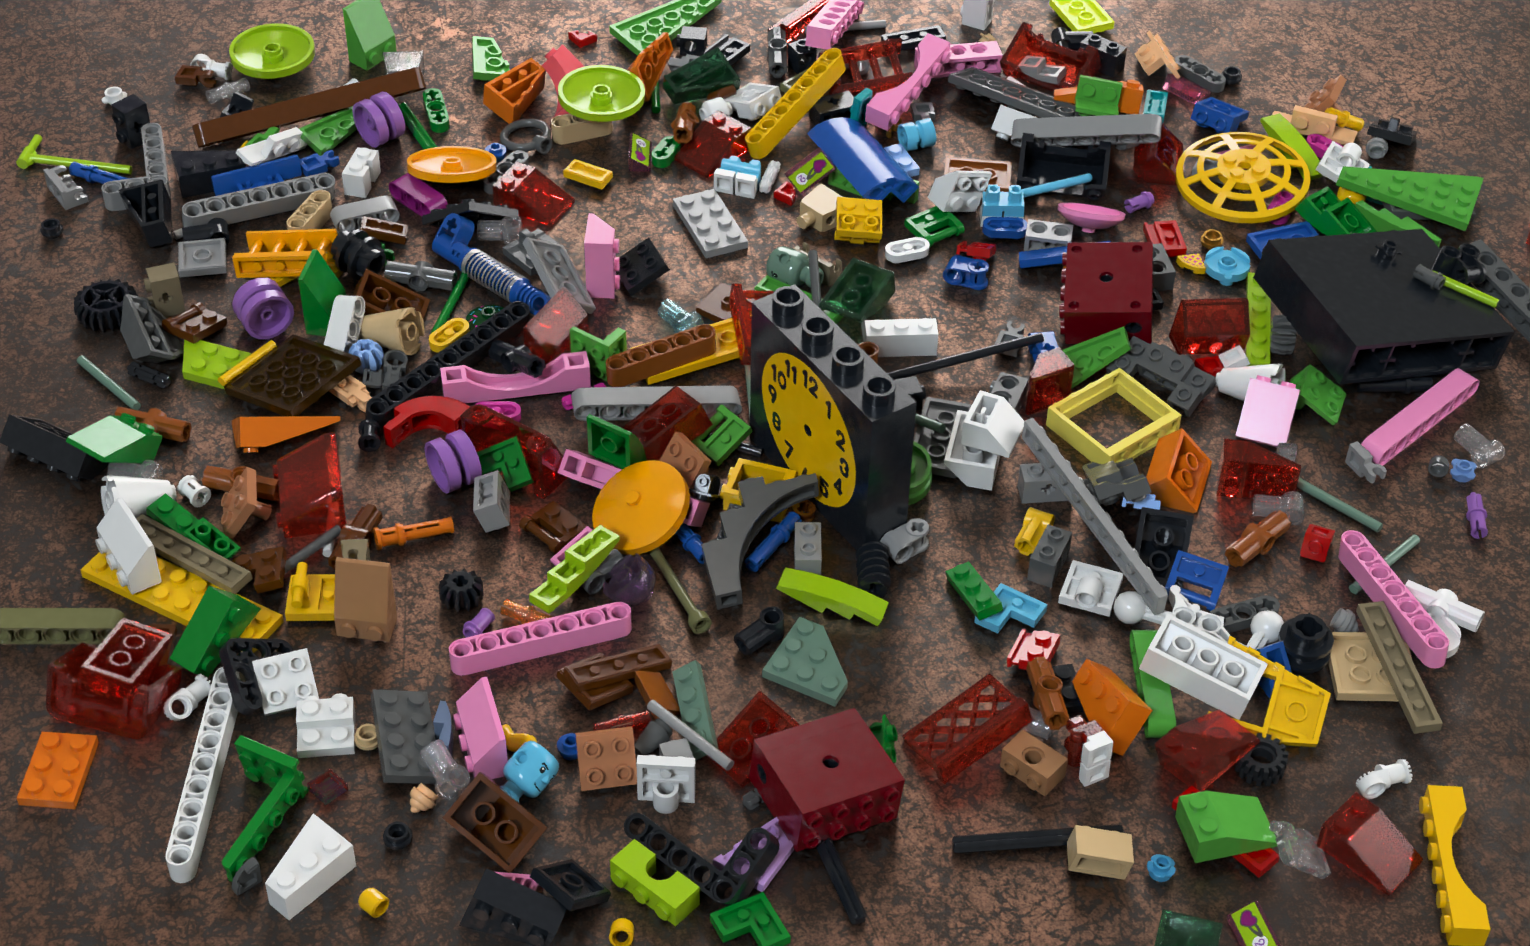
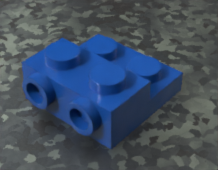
M1210 97L1195 103L1191 119L1196 121V124L1201 127L1208 128L1210 126L1215 128L1219 134L1237 131L1239 123L1247 120L1249 111Z

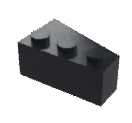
M171 151L174 172L182 198L214 192L211 179L213 175L246 167V163L236 154V151Z
M163 180L118 190L127 212L150 247L162 246L173 242L171 199Z

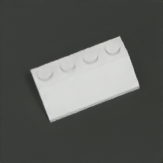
M1167 614L1148 647L1139 669L1240 720L1268 664Z

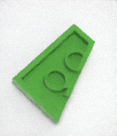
M472 36L473 79L491 81L510 70L509 63L503 59L502 51L494 38Z
M353 106L299 128L303 132L300 138L320 156L326 151L332 150L357 130L353 119Z
M1124 326L1058 352L1057 356L1062 382L1066 391H1069L1131 350L1128 334Z

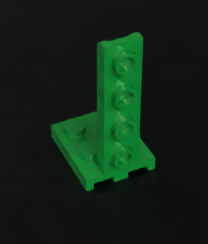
M242 735L239 736L234 745L245 775L254 782L262 781L269 784L273 790L222 860L223 868L226 869L228 880L231 882L239 868L264 848L267 838L273 829L281 824L283 815L290 805H294L298 798L303 799L309 791L308 787L302 785L305 779L303 772L297 771L298 759Z

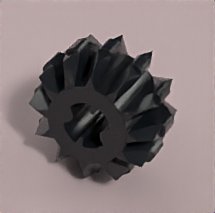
M465 568L460 572L453 569L452 574H444L443 580L439 581V597L442 604H445L448 610L455 608L458 613L461 609H466L469 612L471 606L478 607L480 600H483V581L481 577L476 575L475 571L467 573Z

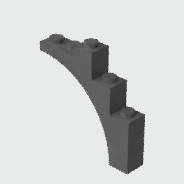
M816 473L800 475L783 481L777 480L770 484H765L763 476L747 478L744 481L738 482L742 508H731L725 512H720L721 529L724 539H713L701 544L703 560L717 610L743 604L740 576L744 557L750 544L759 531L780 512L801 501L819 496Z

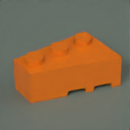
M534 59L526 60L484 84L483 104L508 124L517 121L544 89L546 70Z
M1086 659L1072 680V683L1093 733L1097 734L1105 731L1113 740L1112 752L1123 756L1153 710L1110 668Z

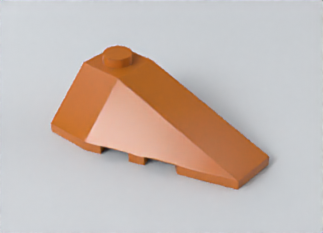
M668 32L661 34L639 53L627 69L638 76L645 87L644 101H649L673 51Z
M1127 80V82L1117 81L1123 83L1118 111L1127 114H1138L1144 92L1143 85L1136 80ZM1077 87L1055 89L1053 99L1075 104L1074 99Z
M340 416L238 417L232 420L236 448H243V453H259V448L267 447L339 422Z

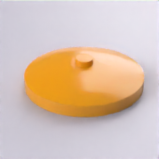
M444 146L428 148L415 152L407 158V171L410 175L422 180L438 183H463L483 179L492 175L497 168L496 157L492 153L472 147Z
M648 460L632 464L616 473L601 489L593 507V527L595 529L601 525L620 536L619 542L612 550L617 549L624 555H637L649 552L669 540L682 525L690 503L688 485L682 475L673 466L665 462Z

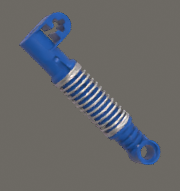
M455 213L446 216L433 240V252L459 267L462 273L467 272L470 279L486 287L509 303L515 301L526 303L531 314L547 320L554 319L559 314L560 307H555L550 296L532 286L531 281L525 276L517 273L480 249L467 246L475 230L474 223L470 219Z

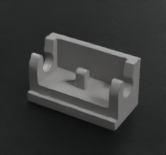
M60 165L51 169H43L48 189L65 210L89 202L87 195H84L82 192L84 189L76 185L70 174L58 176L60 172L67 170L65 166Z

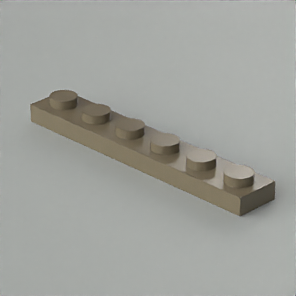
M143 514L136 518L154 545L155 553L217 587L236 594L253 579L249 570Z
M1384 601L1358 604L1356 610L1358 617L1413 733L1440 731L1443 722Z

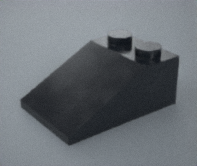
M1142 507L1135 549L1143 563L1152 570L1155 579L1160 585L1165 587L1178 550L1188 553L1194 516ZM1177 579L1175 585L1182 588L1183 581Z

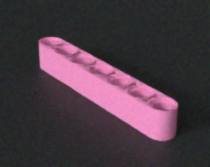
M1460 368L1455 369L1365 438L1361 445L1373 456L1372 462L1374 464L1385 465L1473 396L1478 389L1480 381Z
M1355 530L1344 532L1341 535L1339 560L1373 602L1384 601L1400 636L1419 660L1429 668L1436 669L1444 666L1449 647L1448 637L1361 532Z
M614 602L458 639L449 646L451 670L456 675H469L625 637L632 630L631 608L624 602Z

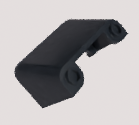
M1023 133L1017 185H1020L1021 189L1089 173L1093 177L1091 182L1046 193L1086 197L1090 200H1099L1105 196L1111 142L1100 141L1099 147L1093 148V145H1088V150L1044 145V140H1040V143L1034 140V134Z

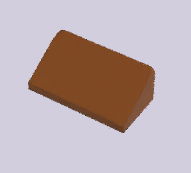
M635 671V684L646 705L651 700H655L674 716L681 714L679 705L660 672ZM651 712L653 718L656 720L658 717Z

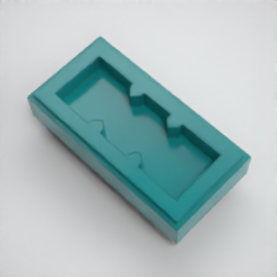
M865 88L854 97L853 105L850 108V118L860 122L863 126L867 124L865 122L866 105L872 99L873 91L869 88Z
M1147 90L1143 114L1159 115L1162 117L1163 123L1168 92Z

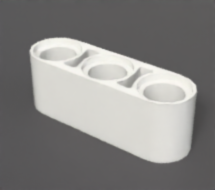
M336 296L324 345L348 353L350 347L358 341L365 312L363 297Z

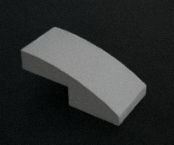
M1027 55L1018 65V70L1047 83L1058 84L1066 75L1065 66L1046 65L1045 57Z

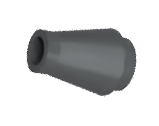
M659 718L655 721H650L634 744L635 754L648 755L658 749L659 744L670 741L669 737L673 734L671 728Z

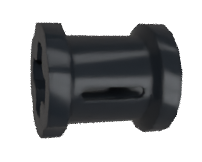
M365 419L358 425L359 434L361 435L358 445L365 452H373L378 450L381 445V440L378 436L380 424L374 419Z

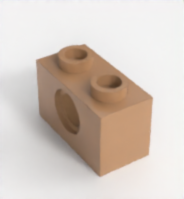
M1021 730L1002 748L1000 767L1009 775H1013L1024 782L1030 789L1046 796L1065 777L1068 758L1025 730Z

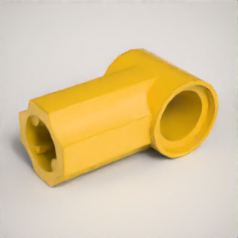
M1029 507L1024 517L1023 527L1015 539L1014 547L1023 555L1029 556V554H1032L1047 525L1053 526L1055 515Z

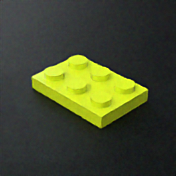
M1050 0L1049 2L1052 9L1072 31H1093V33L1114 29V21L1095 0Z

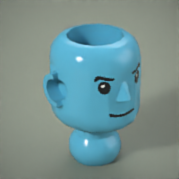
M525 742L505 764L503 773L508 781L500 787L518 802L523 794L529 798H535L556 776L559 770V763L548 750L537 742Z

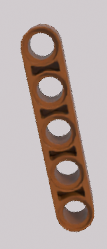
M708 324L698 325L608 357L605 363L608 384L612 387H623L714 354L716 351L715 328Z

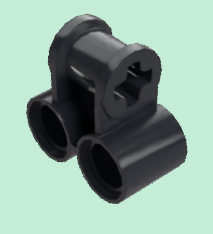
M1468 243L1461 244L1458 249L1449 245L1442 246L1433 265L1434 271L1441 272L1447 277L1451 276L1454 280L1465 285L1471 282L1481 284L1487 276L1485 266L1477 260L1480 255L1479 249Z

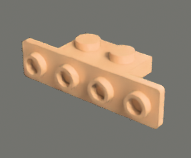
M1148 31L1147 35L1151 41L1142 45L1135 53L1142 68L1150 76L1165 64L1173 75L1179 79L1181 76L1177 70L1180 67L1175 62L1164 41L1158 34L1154 36L1151 31Z
M1295 105L1292 115L1274 111L1272 114L1280 113L1301 135L1319 134L1341 145L1354 143L1358 133L1354 130L1336 126L1337 115Z

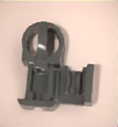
M400 350L388 351L383 357V372L382 370L375 372L364 368L362 383L366 385V388L382 387L383 391L401 379V376H405L408 364L407 355ZM393 360V365L389 364L388 361ZM398 360L403 362V364L398 365Z

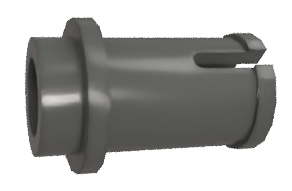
M1419 264L1415 269L1419 272L1413 273V278L1430 285L1432 290H1440L1446 280L1443 273H1436L1422 264Z

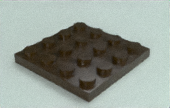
M292 334L226 384L224 389L227 395L280 415L299 416L302 411L317 402L321 396L333 389L344 378L351 375L362 364L358 356Z

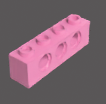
M997 41L950 45L951 57L948 63H944L938 75H934L932 78L949 77L951 73L971 67L988 73H1001L1002 53ZM918 47L915 48V60H914L915 69H917V67H918L917 62H916Z

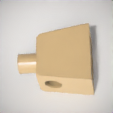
M822 183L819 184L801 200L800 216L797 217V224L802 229L812 226L820 232L835 228L837 197L843 196Z

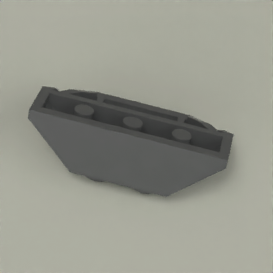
M125 294L120 331L132 358L139 362L159 363L183 357L184 351L177 336L163 329L162 321L166 318L151 306L152 303L148 298Z

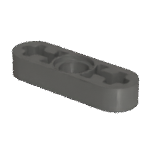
M1179 55L1175 58V62L1180 67L1177 70L1180 75L1210 92L1219 93L1224 90L1226 82L1224 75L1190 56Z
M520 150L511 152L496 166V171L492 175L483 178L484 191L488 194L502 192L529 167L528 154Z
M1264 595L1211 610L1210 613L1224 617L1223 627L1228 633L1250 628L1253 617L1261 611L1269 610L1278 614L1280 603L1276 598ZM1245 612L1249 614L1250 617L1241 618L1236 613Z

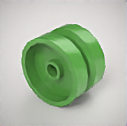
M913 441L908 505L922 500L930 491L932 483L930 455L922 445Z

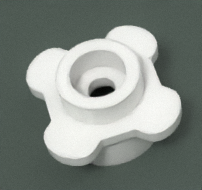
M109 87L104 92L105 97L102 98V102L111 105L126 98L127 93L122 92V89L119 87Z

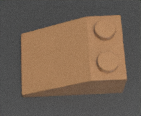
M336 558L334 620L337 636L390 642L397 621L390 563Z

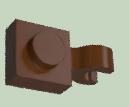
M182 65L175 76L176 84L196 86L200 82L205 87L212 88L216 84V80L209 79L213 76L214 71H203V68L200 66Z

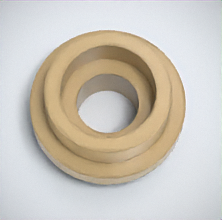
M364 724L357 729L354 735V742L359 749L373 750L378 747L375 725Z

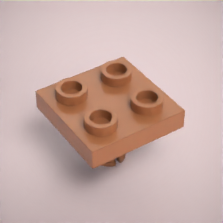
M1341 74L1335 79L1330 78L1323 85V89L1320 91L1315 90L1308 99L1310 101L1304 107L1321 112L1330 107L1342 112L1345 111L1336 101L1347 80Z
M681 432L674 433L660 461L673 466L682 475L689 489H694L696 478L700 474L708 473V467L711 463V460Z
M246 467L243 473L235 478L230 491L225 492L222 497L223 515L221 524L223 525V534L230 539H234L250 515L266 521L271 514L272 506L270 504L257 501L255 469Z
M632 726L575 733L581 791L637 784Z

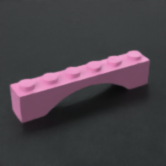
M928 33L918 44L916 59L918 67L914 74L901 85L876 93L866 105L865 122L886 131L893 124H897L900 115L908 111L911 102L914 99H918L922 89L928 87L932 77L938 75L944 63H948L951 57V52L949 51L950 42Z
M586 351L561 354L546 364L542 375L537 378L525 373H485L466 365L440 368L443 397L453 398L465 404L575 391L578 388H588L591 386L590 366Z
M566 449L558 473L602 489L622 469L579 451ZM690 496L689 509L683 523L702 527L710 503Z

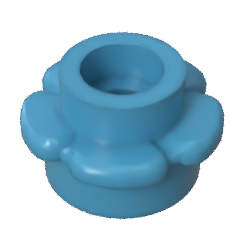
M1156 854L1151 857V861L1147 862L1149 875L1155 881H1168L1176 872L1175 862L1169 856Z

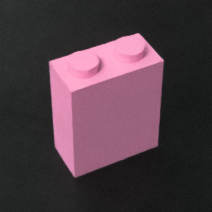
M1257 375L1256 379L1250 378L1236 437L1285 449L1300 390L1295 389L1296 384L1281 381V385L1271 383L1272 379Z

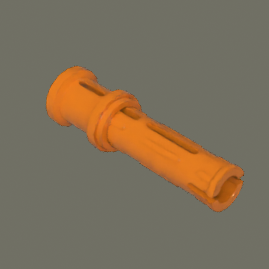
M452 517L406 526L395 523V526L383 529L374 527L373 533L376 548L379 551L386 546L396 544L404 546L406 541L454 533Z

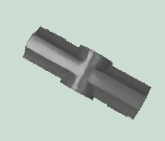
M773 27L768 31L769 73L774 78H781L782 75L787 73L786 31L782 30L781 27Z
M388 261L384 273L385 278L396 283L408 284L415 291H424L427 287L452 291L458 279L457 272L433 268L426 261H418L415 265Z

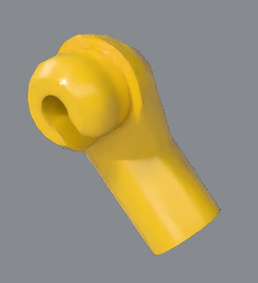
M502 725L506 747L511 752H516L525 742H537L536 738L526 733L514 734L509 725Z

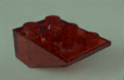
M1224 439L1217 471L1216 496L1293 504L1301 465L1250 441Z

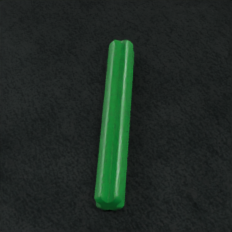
M405 102L398 104L406 126L423 149L437 147Z

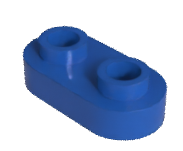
M988 217L983 221L982 232L992 239H1020L1026 235L1027 221L1018 217Z

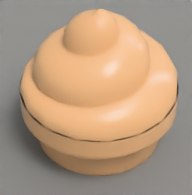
M420 783L417 788L414 786L410 791V810L412 813H418L433 809L436 806L435 801L439 796L426 785Z

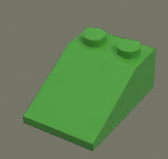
M356 0L343 8L349 62L367 71L397 52L395 34L380 0Z
M1202 791L1179 796L1175 818L1195 863L1278 847L1279 842L1258 797L1214 791Z

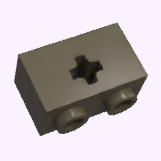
M175 263L146 268L148 278L144 279L146 292H151L152 295L147 297L152 303L151 306L157 309L164 317L175 316L184 312L185 305Z

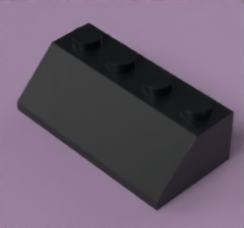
M9 414L0 438V443L8 446L9 452L17 455L26 454L28 455L27 460L37 464L46 463L47 469L58 473L63 471L67 473V478L77 482H81V479L93 480L111 463L101 462L67 443L66 439L72 433L41 419Z

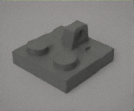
M527 228L520 231L519 239L502 247L503 254L530 276L536 274L537 271L523 245L525 238L530 237L559 244L539 228L532 232Z

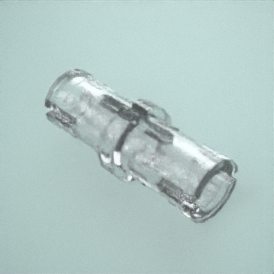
M242 78L231 83L225 82L222 86L207 90L205 94L208 102L213 104L226 98L231 99L235 91L239 93L249 91L250 85L246 78Z

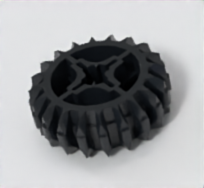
M111 278L107 281L100 279V282H91L90 286H83V290L77 292V296L74 297V313L79 323L83 324L85 328H92L93 331L101 329L102 332L106 329L113 331L116 327L121 328L125 294L138 295L134 287L129 286L128 282L121 283L120 279L112 281Z

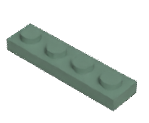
M694 660L672 671L682 722L718 749L702 668ZM688 741L695 761L706 756L704 752Z

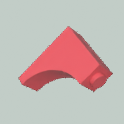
M563 44L557 50L553 47L545 55L547 60L542 65L555 85L557 97L558 85L561 79L569 72L585 67ZM559 100L554 117L568 114L560 105Z

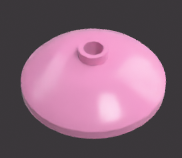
M1082 203L1058 204V211L1070 223L1082 227L1081 231L1095 233V229H1107L1121 223L1126 215L1121 211Z

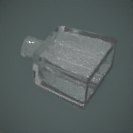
M423 51L383 52L386 75L415 67H420L422 75L424 74Z

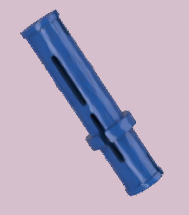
M75 161L69 167V173L72 176L84 178L89 183L97 182L104 184L109 181L130 179L100 170L95 165L87 166Z
M789 512L779 524H775L771 528V533L744 560L746 567L753 572H757L777 548L790 539V535L795 530V522H802V520H799L801 517L795 512Z

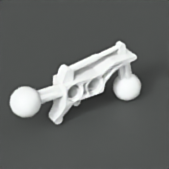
M1177 585L1170 587L1168 596L1173 608L1172 612L1164 610L1163 613L1154 615L1144 602L1142 596L1136 591L1121 593L1114 602V613L1125 624H1135L1144 619L1161 625L1166 615L1170 614L1226 643L1230 636L1223 627L1224 617L1202 611L1198 604H1190L1189 600L1180 593L1181 589ZM1269 610L1257 613L1250 624L1253 636L1247 645L1244 646L1247 648L1250 646L1257 650L1266 644L1276 643L1281 626L1284 624L1282 617L1276 612Z

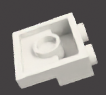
M748 83L736 90V95L724 100L731 104L733 111H737L739 118L754 121L765 115L781 98L779 86Z
M338 693L328 699L307 696L304 700L297 701L298 758L355 754V706L353 697Z

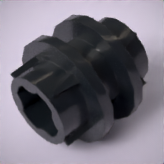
M364 230L342 231L332 243L331 254L337 269L347 272L353 279L359 280L366 269L379 274L385 265L386 255L384 253L385 250L382 249L381 242L375 237H369Z
M1308 613L1300 614L1295 618L1287 620L1281 626L1277 642L1283 641L1292 673L1298 676H1307L1322 670L1328 664L1334 638L1332 632L1321 618Z

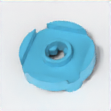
M1224 246L1215 247L1206 254L1204 262L1206 267L1205 273L1218 280L1224 286H1230L1233 282L1245 279L1250 271L1249 256L1237 248L1231 247L1230 251L1223 250Z

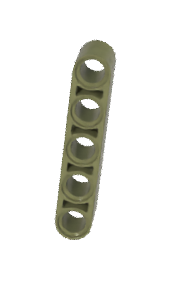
M0 608V644H115L121 639L125 615L122 611L115 608Z

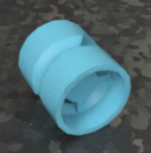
M931 119L917 120L915 124L908 122L898 125V141L906 151L916 150L918 146L926 148L935 145L936 131Z

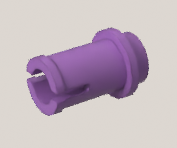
M1143 191L1139 196L1126 199L1124 204L1129 205H1126L1125 209L1128 213H1133L1142 208L1148 209L1154 204V196L1151 192Z
M482 608L471 621H467L464 624V636L471 637L483 634L488 625L495 620L494 614L489 609Z

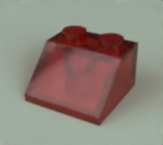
M1060 347L1040 353L1037 356L1029 378L1025 410L1027 415L1045 410L1053 405V403H1057L1071 394L1075 365Z

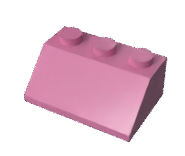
M589 214L584 241L586 289L591 298L615 299V291L620 289V275H616V271L620 269V257H616V253H619V239H615L614 228L596 215Z
M482 677L456 701L457 713L453 714L455 730H461L462 733L458 735L461 751H467L468 756H464L467 772H473L474 778L479 772H483L490 779L504 777L503 769L508 762L506 739L488 678Z

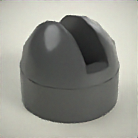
M1442 455L1432 457L1428 465L1429 473L1435 477L1445 476L1449 471L1448 459Z

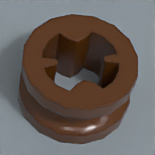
M804 500L793 505V512L801 517L799 520H802V522H812L815 519L816 507L812 502Z

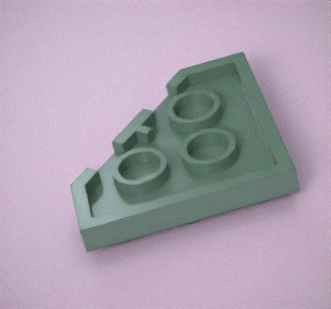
M802 617L797 619L762 670L763 678L834 707L848 687L847 678L824 626Z

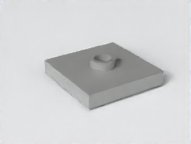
M225 238L178 242L179 277L227 273Z

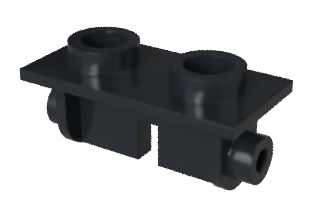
M700 474L696 478L694 489H689V492L694 493V498L715 502L716 498H720L721 480L716 475Z

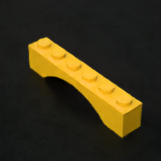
M1428 785L1424 797H1420L1419 811L1425 817L1423 833L1429 839L1427 855L1428 859L1433 861L1432 882L1437 884L1436 905L1442 911L1440 921L1441 932L1446 933L1448 945L1484 946L1491 930L1486 905L1464 883L1452 855V837L1460 829L1467 810L1463 788L1458 786Z

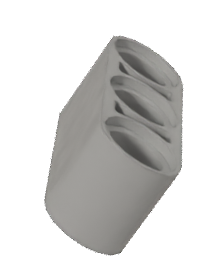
M379 196L336 206L330 212V217L335 229L340 234L345 230L361 229L363 216L397 222L400 214L390 196Z

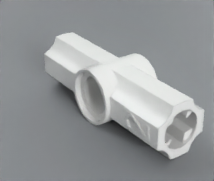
M1407 581L1405 586L1426 612L1433 613V617L1440 619L1443 615L1453 620L1457 625L1477 632L1484 617V611L1458 601L1457 595L1451 590L1439 589L1436 592L1413 581Z

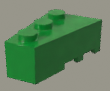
M208 586L169 659L194 674H202L209 677L221 661L219 656L220 648L229 639L239 638L261 608L237 594Z

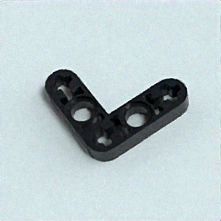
M231 638L220 648L219 656L234 706L239 713L247 716L252 715L263 703L252 661L292 652L293 648L287 641L282 639ZM252 648L258 649L262 658L255 656ZM236 671L245 676L246 682L237 678Z

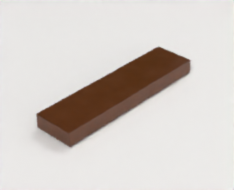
M656 644L565 667L563 675L577 693L635 678V671L658 672L670 669L673 661L662 646Z

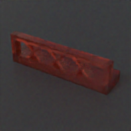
M809 0L771 26L768 31L773 27H781L782 30L786 31V42L788 43L804 32V26H807L829 0Z

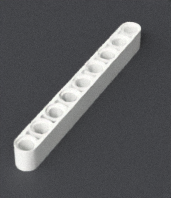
M223 667L216 670L213 676L166 851V862L170 877L177 883L191 881L197 873L238 713L232 700ZM236 671V676L240 680L239 672Z

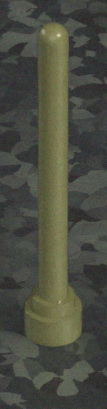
M657 547L649 551L688 613V625L695 634L706 632L712 624L707 613L697 609L660 549Z

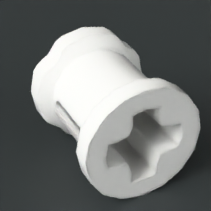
M187 475L179 481L177 486L178 493L182 496H187L194 507H202L209 501L211 490L206 486H201L194 475Z

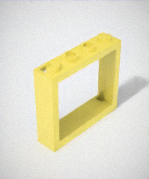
M1118 368L1048 407L1046 426L1091 462L1105 464L1114 461V463H1118L1129 458L1135 459L1155 447L1159 438L1179 430L1182 415L1124 370ZM1117 392L1154 422L1106 449L1072 422L1070 418Z

